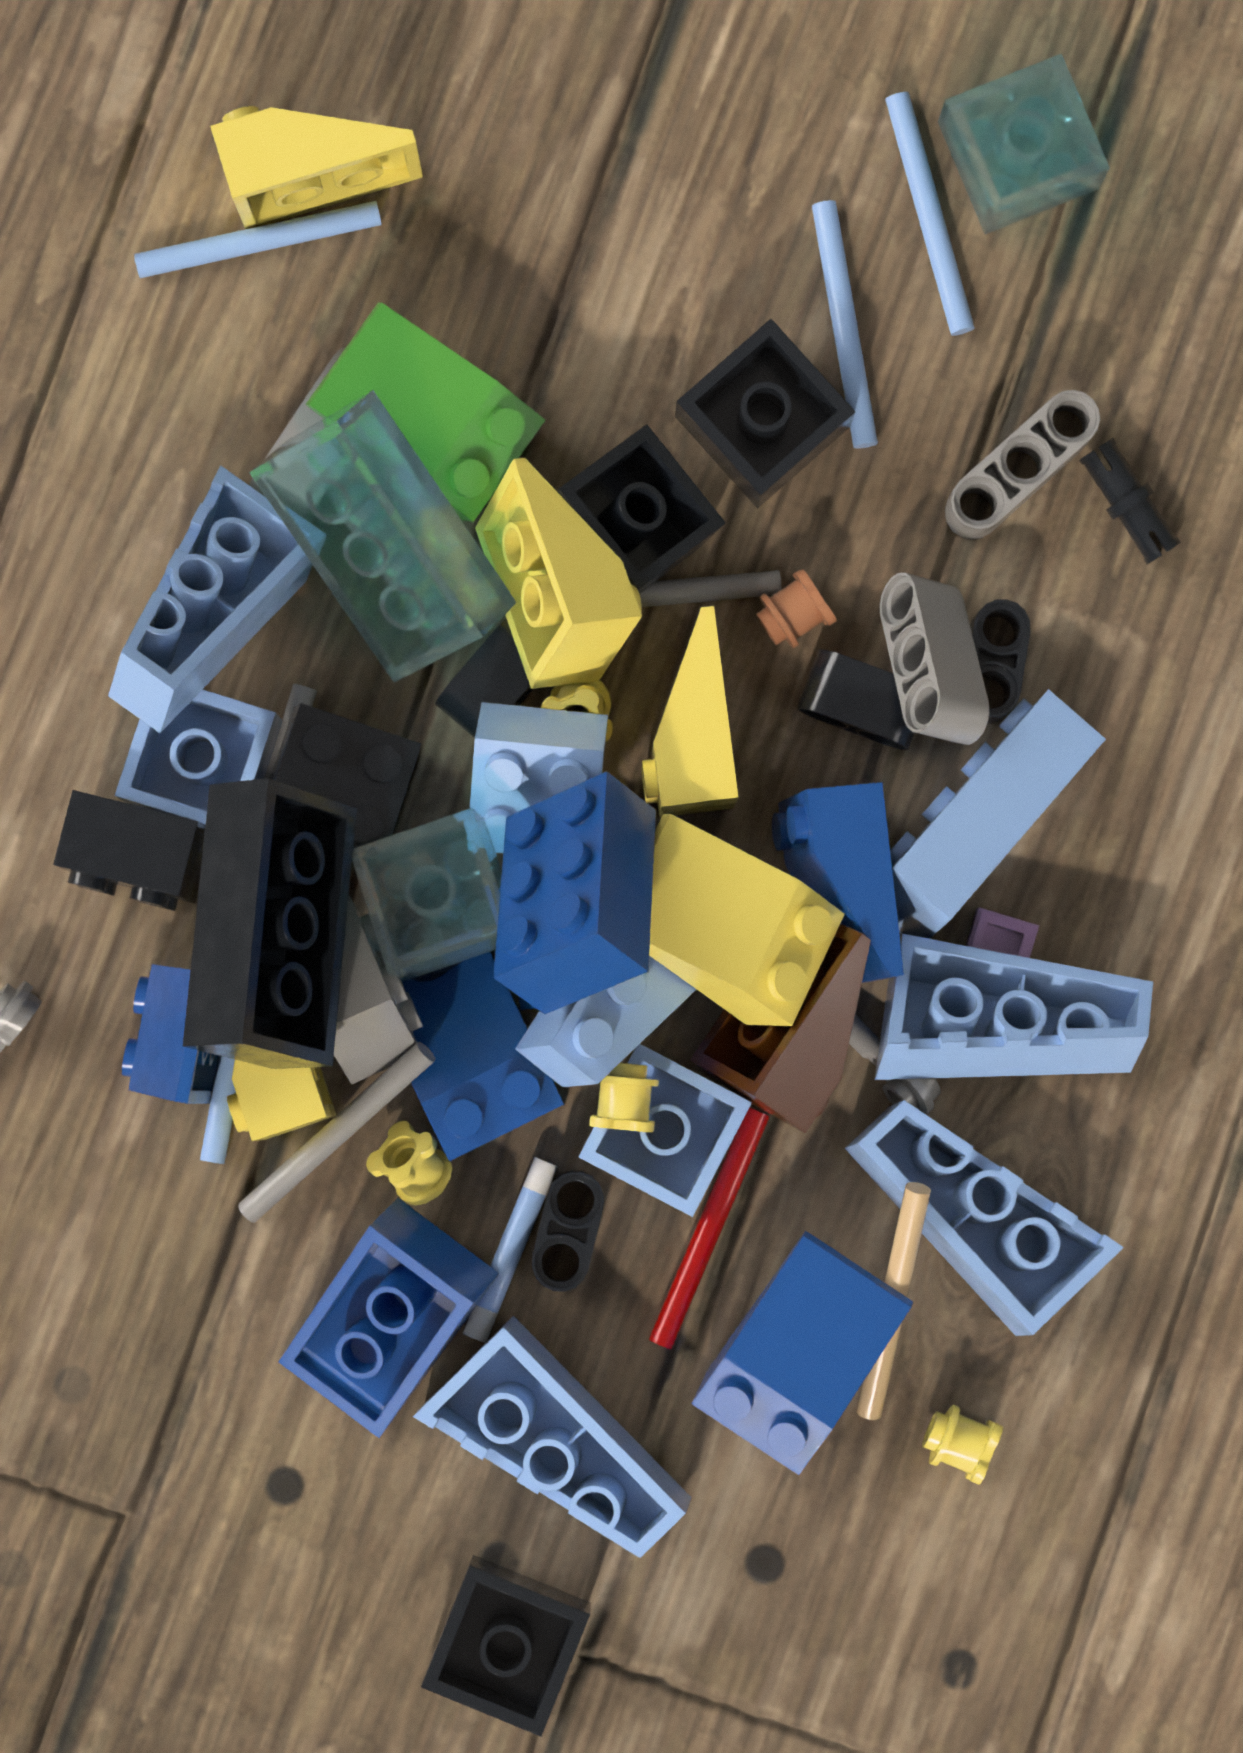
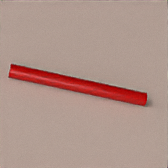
M749 1107L730 1145L648 1339L649 1341L672 1350L770 1116Z

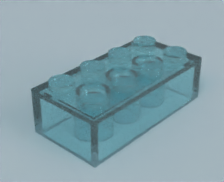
M374 390L285 441L249 472L393 682L481 639L517 603Z

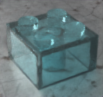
M1062 53L946 99L938 119L939 127L984 234L1098 190L1110 169Z
M473 808L353 849L352 861L388 974L392 976L397 975L401 981H406L496 950L502 870L485 819Z

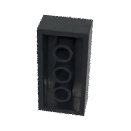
M270 778L212 784L209 786L183 1047L271 1069L333 1067L356 808Z

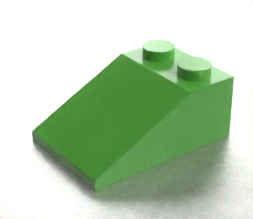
M382 302L377 303L305 404L448 517L470 522L475 521L496 491L513 459L521 456L545 422L543 417L497 380Z

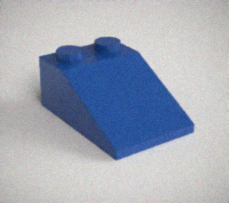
M883 782L806 789L779 802V813H774L772 817V836L776 850H783L785 866L790 874L842 911L845 915L840 924L863 933L871 940L862 983L904 975Z
M487 945L441 977L432 981L418 982L408 978L405 974L399 976L405 991L410 994L423 1024L422 1028L413 1031L417 1042L426 1045L435 1057V1061L411 1083L449 1161L565 1104L554 1080L515 1050L528 1028L509 989L493 978L495 961Z
M152 964L150 976H140L136 987L133 1011L136 1014H141L142 1019L138 1040L129 1038L127 1041L122 1062V1076L131 1077L129 1091L185 1104H210L219 1055L183 1047L190 969Z
M397 1198L368 1227L279 1360V1363L380 1438L469 1318L499 1273L401 1199Z
M805 1231L708 1368L691 1404L799 1475L838 1422L911 1309L913 1301Z

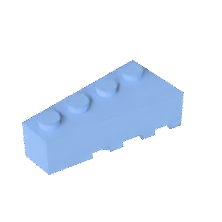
M220 466L204 501L200 503L179 548H176L156 591H153L121 651L108 696L161 733L307 581L322 537L227 469Z
M1049 689L1034 705H1031L1025 698L1018 703L999 725L1007 733L1006 737L995 749L985 742L961 768L960 771L969 778L962 787L954 793L946 786L921 814L930 823L918 837L915 838L907 831L891 848L890 854L898 925L901 934L930 939L946 925L1106 740Z
M902 934L900 943L904 975L889 978L875 1080L1131 1073L1149 1035L1153 981Z
M649 956V972L550 1013L543 1014L539 1011L515 1050L562 1087L598 1084L696 989Z
M905 1100L889 1106L845 1147V1150L899 1209L901 1208L907 1183L918 1182L927 1185L931 1189L922 1234L1015 1336L1034 1335L1124 1248L1105 1234L1101 1235L1077 1219V1215L1059 1203H1053L1023 1183V1179L1004 1166H998L974 1150L972 1145Z
M514 1316L435 1392L413 1416L432 1429L436 1427L461 1443L460 1446L481 1460L486 1458L518 1478V1483L537 1495L540 1492L568 1509V1514L639 1558L686 1514L692 1498Z

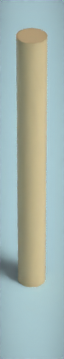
M909 1182L905 1185L884 1282L907 1298L931 1189L927 1185L918 1182ZM902 1323L863 1381L857 1413L865 1419L877 1420L882 1416Z

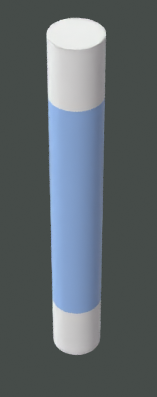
M534 1157L490 1265L499 1275L470 1314L463 1334L478 1341L487 1342L558 1166Z

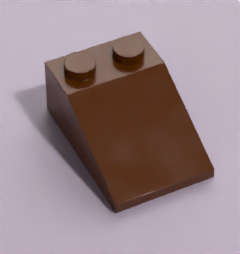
M840 924L792 1026L746 1025L724 1009L690 1061L735 1094L752 1102L751 1104L806 1133L815 1118L820 1116L825 1110L829 1097L841 1081L871 940L863 933Z

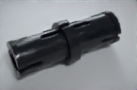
M1112 438L1099 446V450L1111 466V471L1106 470L1094 450L1079 461L1085 466L1110 503L1111 507L1106 510L1112 520L1119 517L1130 537L1144 556V561L1146 564H1149L1162 556L1149 536L1150 531L1154 532L1166 552L1180 544L1181 541L1175 536L1149 496L1154 491L1148 482L1143 486L1141 485L1130 465L1116 446V441Z

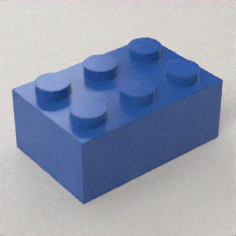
M608 771L506 817L493 978L543 1014L550 1013L649 972L656 810Z

